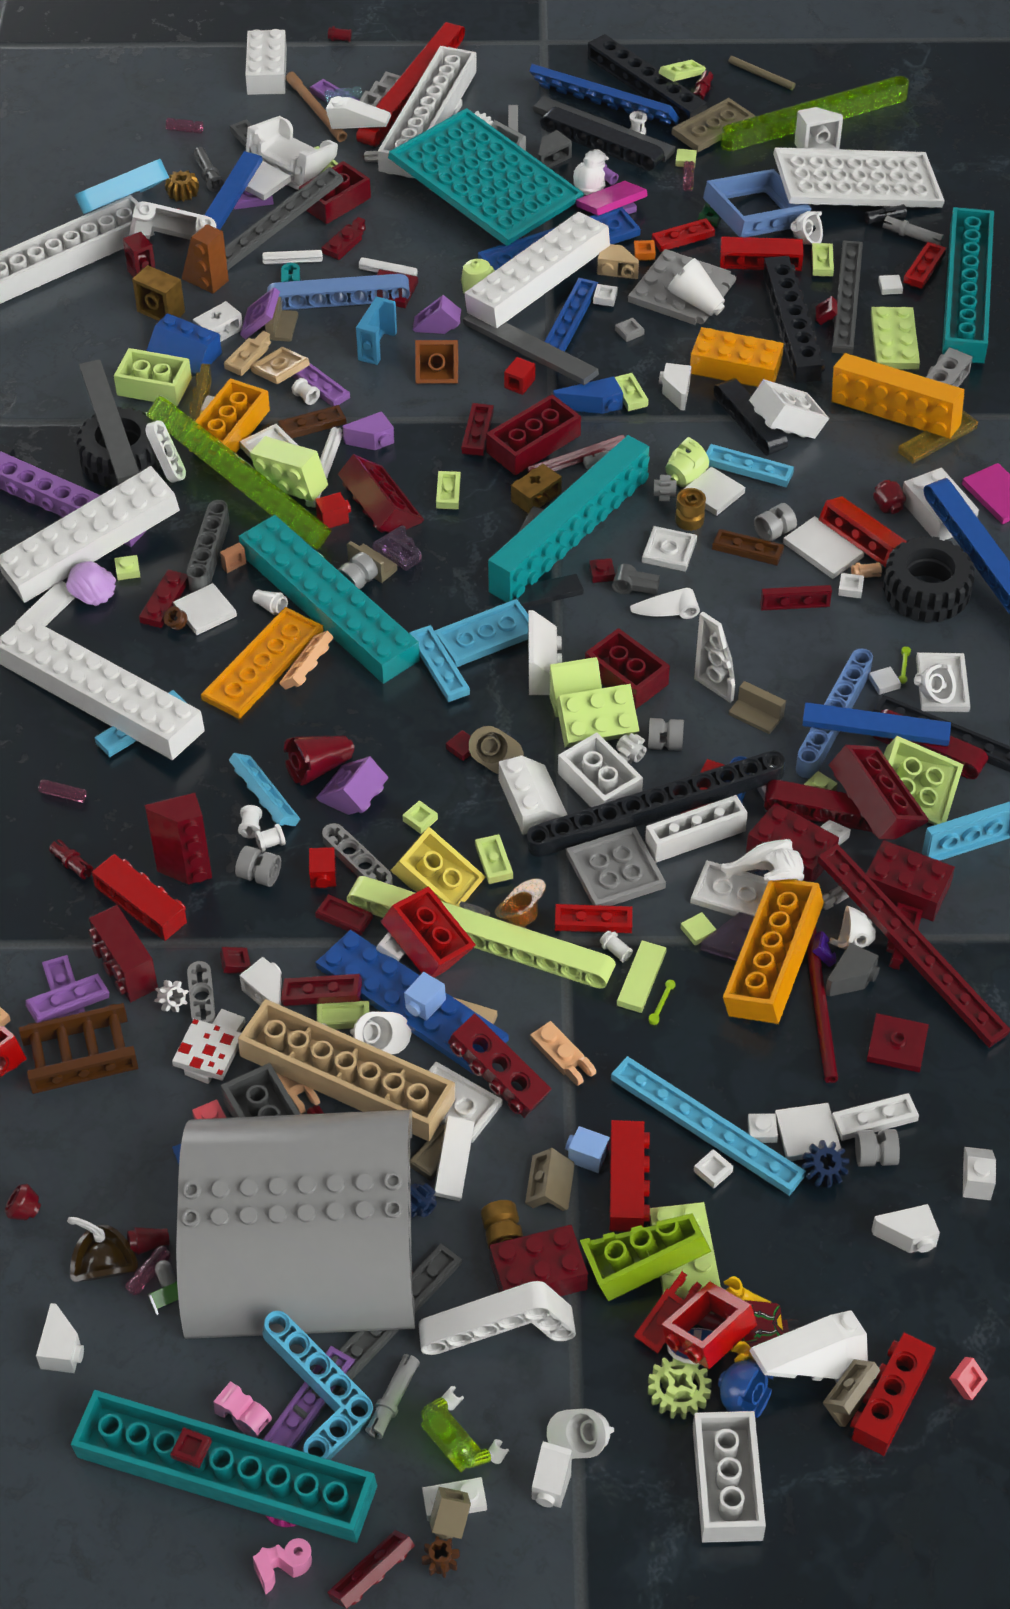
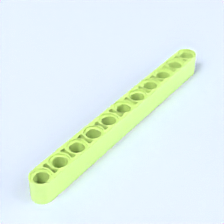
M359 876L347 896V902L369 911L373 915L384 918L392 905L411 896L415 892L369 877ZM441 901L476 944L474 947L476 949L599 989L606 987L615 968V961L608 955Z

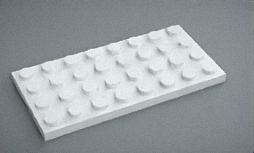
M776 147L774 149L773 155L789 204L865 205L874 207H894L904 204L906 207L912 208L943 207L944 198L926 152Z

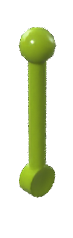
M903 647L901 650L903 661L901 675L898 678L901 684H905L908 680L906 668L907 659L911 653L909 647Z
M673 980L666 981V989L655 1012L649 1016V1023L652 1025L659 1023L661 1009L670 990L674 989L676 985Z

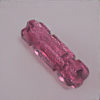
M167 118L166 129L168 130L176 128L177 131L192 132L194 130V133H202L204 129L202 121H195L193 123V120L177 119L175 121V118Z
M693 161L684 162L683 190L685 191L693 190L695 165Z
M45 779L40 781L38 789L42 793L69 800L72 799L81 803L85 801L87 791L84 789L74 788L57 782L53 783Z
M157 1247L151 1254L152 1257H148L136 1271L135 1277H131L126 1283L125 1288L131 1294H139L145 1287L144 1284H148L156 1274V1264L161 1260L167 1261L170 1258L171 1253L165 1247Z

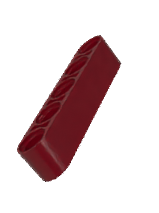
M884 709V710H882V711L880 712V713L901 715V714H898V713H896V712H894V711H891V710H888V709ZM873 736L875 739L888 745L893 740L892 738ZM950 736L948 746L910 741L964 764L960 776L968 779H976L988 761V755L984 750L953 736Z
M771 780L766 784L764 801L766 810H769L776 802L807 820L823 823L831 820L844 827L872 832V828L866 819L860 815L859 809L846 793L782 780Z

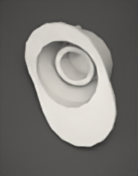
M369 1012L357 1020L354 1028L350 1029V1034L353 1035V1038L389 1054H397L404 1050L410 1042L411 1029L406 1024L408 1022L407 1019L401 1014L394 1012Z
M587 1408L563 1410L557 1412L550 1419L547 1426L548 1443L571 1449L572 1459L591 1458L599 1455L608 1444L610 1434L614 1432V1428L609 1426L608 1421L603 1415Z

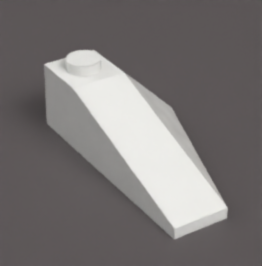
M702 612L699 616L694 679L731 703L734 701L735 679L732 657L723 627L720 622Z
M852 1310L826 1316L753 1346L749 1350L764 1375L796 1378L797 1375L811 1376L812 1380L815 1381L831 1378L835 1379L836 1383L854 1359L868 1361L867 1333Z

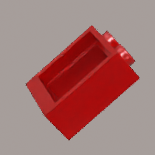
M708 1282L662 1324L666 1336L665 1342L673 1351H680L693 1363H699L708 1369L715 1365L757 1326L751 1304L712 1282ZM710 1311L726 1319L703 1341L688 1333Z

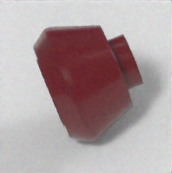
M29 1184L18 1185L6 1204L5 1213L7 1217L24 1221L29 1217L34 1218L41 1207V1203L38 1202L39 1196Z

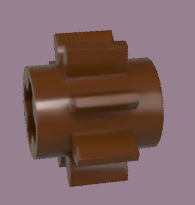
M436 1536L435 1541L431 1545L424 1544V1551L428 1555L422 1556V1565L430 1564V1576L437 1573L442 1574V1577L446 1578V1573L450 1569L457 1570V1562L453 1559L459 1558L460 1552L459 1549H452L451 1538L445 1541L440 1540Z

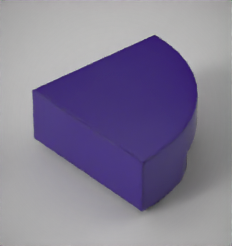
M823 931L815 934L812 952L828 967L836 964V953L831 952L827 944L830 941Z

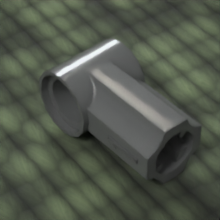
M620 564L617 567L612 588L619 594H629L633 590L657 595L660 575L638 572L632 565Z

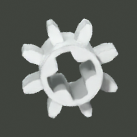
M631 733L630 736L625 734L619 739L616 749L620 751L619 754L630 764L633 761L637 763L646 753V747L642 745L645 739L638 734L634 735Z
M164 980V986L155 989L158 992V998L154 1001L163 1004L162 1011L168 1012L171 1008L173 1012H179V1006L188 1003L185 1000V994L189 991L180 988L181 981H175L172 985L171 981Z

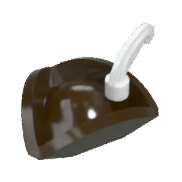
M76 1217L68 1218L67 1222L69 1224H77L87 1230L78 1240L72 1254L70 1278L74 1282L98 1280L136 1271L138 1261L135 1253L130 1249V1244L117 1229L109 1225H94Z

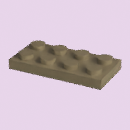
M727 98L672 128V135L692 149L700 152L754 123L755 115L730 98Z

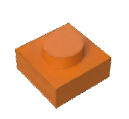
M654 240L634 241V256L638 260H655Z

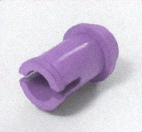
M605 164L603 168L605 172L604 180L610 185H614L619 176L607 168Z

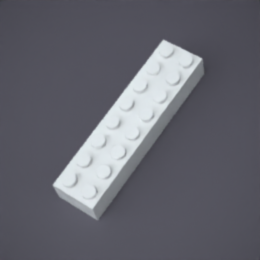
M577 212L464 292L467 313L498 328L599 255V252L610 246L608 225Z
M150 466L0 554L1 573L25 603L69 577L70 570L75 565L84 561L94 562L180 511L175 493L153 467Z

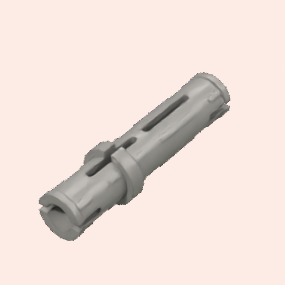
M888 215L884 220L886 223H883V228L898 232L900 236L907 235L940 246L942 241L938 240L944 239L943 234L912 225L907 220L901 221Z
M408 1354L402 1356V1360L382 1399H378L375 1404L376 1410L365 1428V1431L374 1438L375 1436L377 1439L383 1438L391 1418L397 1415V1406L417 1367L420 1365L419 1360L412 1355L409 1360H407Z

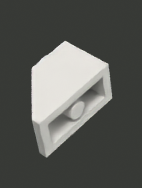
M666 363L664 372L660 371L659 384H663L662 394L680 410H685L690 386L691 366Z
M264 957L260 958L240 974L242 991L260 1006L265 999L282 1006V972L274 962L270 963Z
M964 1147L963 1197L991 1200L996 1184V1158L993 1151Z
M928 1204L875 1216L872 1226L874 1236L908 1253L916 1251L923 1253L936 1247L940 1234Z
M51 1303L36 1354L40 1369L75 1373L77 1363L82 1362L84 1346L80 1344L77 1332L57 1304Z
M543 1441L532 1484V1499L536 1500L538 1504L544 1507L556 1506L561 1508L571 1477V1449Z

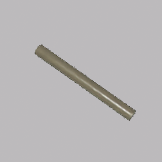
M734 56L729 58L728 62L790 90L795 88V83Z

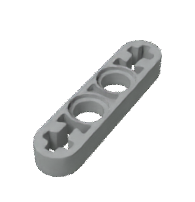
M333 823L323 828L324 845L326 847H334L335 855L358 877L365 876L375 880L378 878L381 882L386 880L384 883L393 885L391 872L341 825ZM347 847L356 849L353 854L343 853V850ZM363 862H368L372 865L369 869L358 867Z

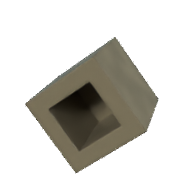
M438 1486L429 1520L432 1533L446 1540L453 1537L462 1539L471 1506L467 1492Z

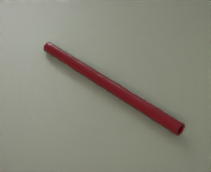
M815 926L806 953L825 1082L834 1083L838 1081L821 959L812 952L814 937L817 934Z

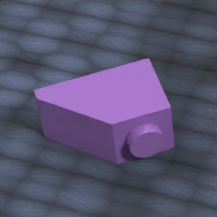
M442 295L415 316L413 331L445 334L460 324L461 309L446 296Z
M381 411L343 425L344 443L346 445L377 450L394 443V427Z

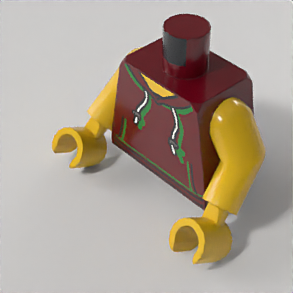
M732 1276L724 1281V1284L729 1286V1288L725 1289L726 1291L751 1304L757 1326L731 1349L732 1352L737 1353V1357L734 1359L735 1362L747 1359L755 1360L749 1351L753 1346L800 1328L798 1319L782 1320L779 1304L772 1303L742 1286L739 1278Z

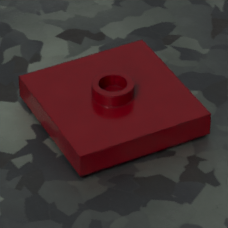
M876 1013L867 1062L920 1073L929 1024Z

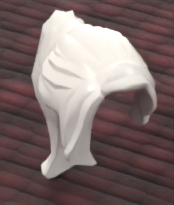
M599 149L589 151L585 154L584 162H581L575 168L573 175L574 186L582 191L584 195L602 190L606 186L603 168L605 167V160L609 158Z
M791 839L762 843L740 859L731 863L721 864L720 871L726 873L727 879L735 874L755 869L770 871L764 874L763 879L765 882L786 879L803 881L805 876L803 875V860L799 852L793 850Z

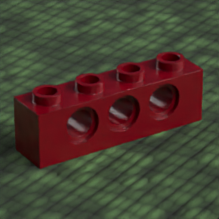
M475 1013L452 1034L448 1041L452 1052L458 1057H463L469 1063L472 1072L477 1076H482L489 1083L490 1089L496 1095H501L508 1102V1106L514 1113L520 1114L524 1118L547 1097L552 1089ZM473 1045H480L484 1052L479 1053L475 1051ZM492 1064H500L503 1068V1071H496L492 1067ZM511 1083H519L523 1090H515Z

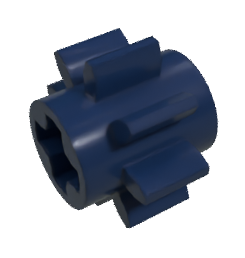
M417 1183L411 1185L412 1218L416 1215L419 1217L428 1216L437 1205L436 1196H434L436 1191L427 1183L423 1186Z

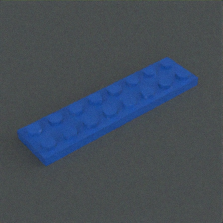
M532 64L529 71L534 76V79L539 82V86L545 89L553 87L562 94H567V92L573 93V96L576 98L584 99L586 97L598 105H601V102L606 103L608 107L618 110V108L625 109V112L628 114L634 111H641L647 115L648 120L655 118L660 120V123L668 126L670 124L677 125L680 119L671 105Z
M623 207L599 216H590L608 225L610 244L640 236L641 229ZM555 228L518 239L508 246L502 244L478 252V259L488 261L494 270H497Z
M349 930L316 961L317 969L327 976L360 974L362 978L361 999L369 1001L370 1005L381 1012L401 1014L407 1019L408 1022L406 1024L413 1034L472 1074L474 1073L470 1069L469 1063L463 1057H458L452 1052L448 1041L452 1034L474 1013L505 1043L509 1041V1035L447 993L446 1000L427 1021L419 1016L410 1014L405 1006L404 992L420 975L396 959L378 952L376 946L352 930ZM473 1045L475 1051L479 1053L484 1052L480 1045Z

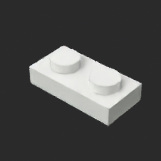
M482 1477L422 1487L427 1521L430 1520L438 1486L467 1492L471 1502L469 1513L487 1510Z

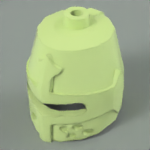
M473 259L463 266L461 278L463 293L495 271L488 261Z
M687 437L670 456L666 465V473L671 475V480L677 481L676 485L686 487L699 478L709 467L708 456L698 442Z

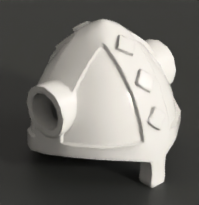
M806 211L791 223L793 234L797 239H803V244L812 245V243L822 242L823 229L820 219L822 212Z
M934 664L923 673L915 675L914 684L919 686L923 695L930 702L948 703L953 699L956 683L951 665Z
M847 905L838 940L830 938L829 943L842 949H847L850 943L863 948L869 946L875 940L876 930L872 925V921L865 913Z

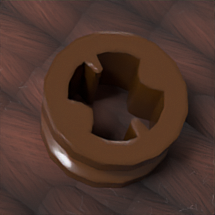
M178 607L169 608L164 615L165 624L172 629L180 630L187 623L188 617L186 612Z

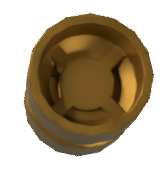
M685 488L678 493L675 522L679 528L693 531L703 526L706 496L701 490Z
M498 1200L482 1208L481 1218L483 1227L486 1230L485 1235L488 1249L489 1245L523 1237L521 1225H517L519 1216L514 1202Z

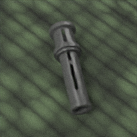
M203 147L196 148L193 154L202 169V178L206 182L207 188L212 192L220 191L224 181L219 176L218 169L212 165Z

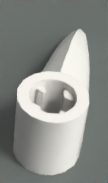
M682 588L630 606V611L646 616L680 615L683 619H690L698 615L700 608L691 588Z

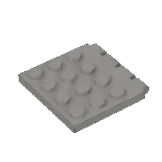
M664 249L628 295V302L693 325L696 323L704 324L710 316L670 293L667 289L673 278L677 274L679 275L683 271L682 268L693 259L692 257ZM699 261L724 297L735 283L736 277L729 270Z

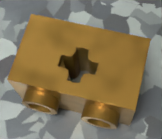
M541 464L511 485V501L529 514L533 506L540 508L561 493L562 477L545 464Z

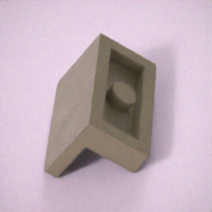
M278 297L273 318L265 324V330L267 333H270V340L290 342L292 341L297 323L298 311L282 310L281 297Z
M350 541L347 544L348 562L358 552L366 553L373 559L378 568V574L375 579L383 583L397 571L396 563L364 543L358 546Z
M744 681L739 687L738 700L729 710V715L770 734L784 717L786 700Z
M553 1148L532 1155L525 1204L535 1208L549 1202L562 1211L568 1210L574 1162Z
M854 1359L823 1401L824 1406L839 1426L846 1427L863 1403L869 1387L874 1388L875 1383L873 1380L881 1371L875 1362Z

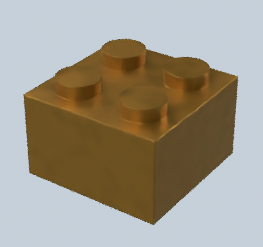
M149 265L132 279L137 312L158 321L167 313L178 318L185 313L181 279Z

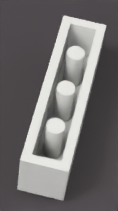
M737 795L646 826L645 845L655 863L745 832L748 812Z

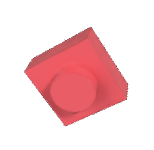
M217 1099L192 1110L194 1119L226 1118Z
M964 1357L949 1377L961 1396L967 1400H973L988 1380L974 1358Z

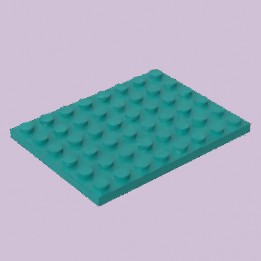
M467 108L394 148L388 154V159L506 246L576 204V200L584 195L578 188Z

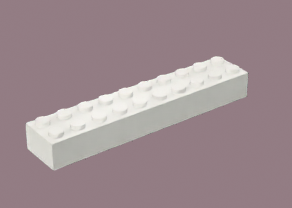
M445 46L439 47L378 150V171L414 178L388 159L389 151L452 116L476 74V52Z
M129 195L1 251L0 304L124 249L123 238L130 234L134 208L139 202Z
M27 616L23 617L0 636V665L106 724L114 726L117 730L119 729L126 735L171 760L176 758L205 731L200 710Z

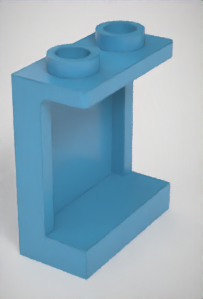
M376 296L356 327L358 360L378 365L381 360L380 339L384 334L391 336L397 334L396 302Z

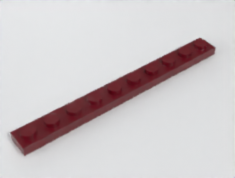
M838 844L818 856L817 862L989 1048L1009 1034L1010 1028Z

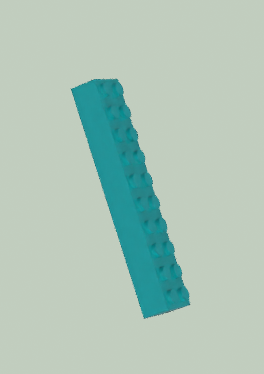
M953 207L949 235L942 354H945L950 347L973 356L972 363H984L989 333L994 211Z
M627 435L488 560L489 593L505 602L514 600V596L519 598L524 593L526 585L536 583L545 572L551 570L552 566L559 559H563L572 547L577 546L584 536L590 534L596 525L601 521L603 522L608 514L617 509L627 497L632 496L634 491L641 484H645L649 477V446Z
M276 515L239 535V542L245 549L246 560L313 621L322 624L324 631L328 630L336 642L383 684L420 661L419 642Z
M97 1390L93 1391L70 1444L77 1458L354 1543L358 1542L377 1489L375 1475L372 1472ZM183 1427L211 1437L212 1443L199 1469L171 1458L170 1454Z

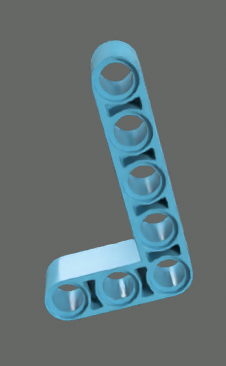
M158 159L75 194L82 213L86 214L138 191L141 193L153 188L168 179L169 176L162 160Z
M273 1311L265 1318L262 1332L263 1338L335 1412L306 1440L302 1452L309 1454L308 1449L318 1447L323 1451L322 1458L331 1460L367 1425L373 1411L372 1401L286 1313ZM277 1323L280 1324L284 1328V1330L282 1332L276 1333L271 1331L269 1326ZM293 1344H299L303 1347L304 1351L297 1354L292 1352L289 1347ZM312 1365H320L325 1372L319 1375L314 1374L310 1367ZM336 1385L341 1386L345 1390V1394L335 1395L331 1392L330 1388ZM361 1407L366 1412V1415L362 1417L355 1416L351 1412V1408ZM336 1426L340 1427L345 1435L335 1437L331 1434L330 1429Z

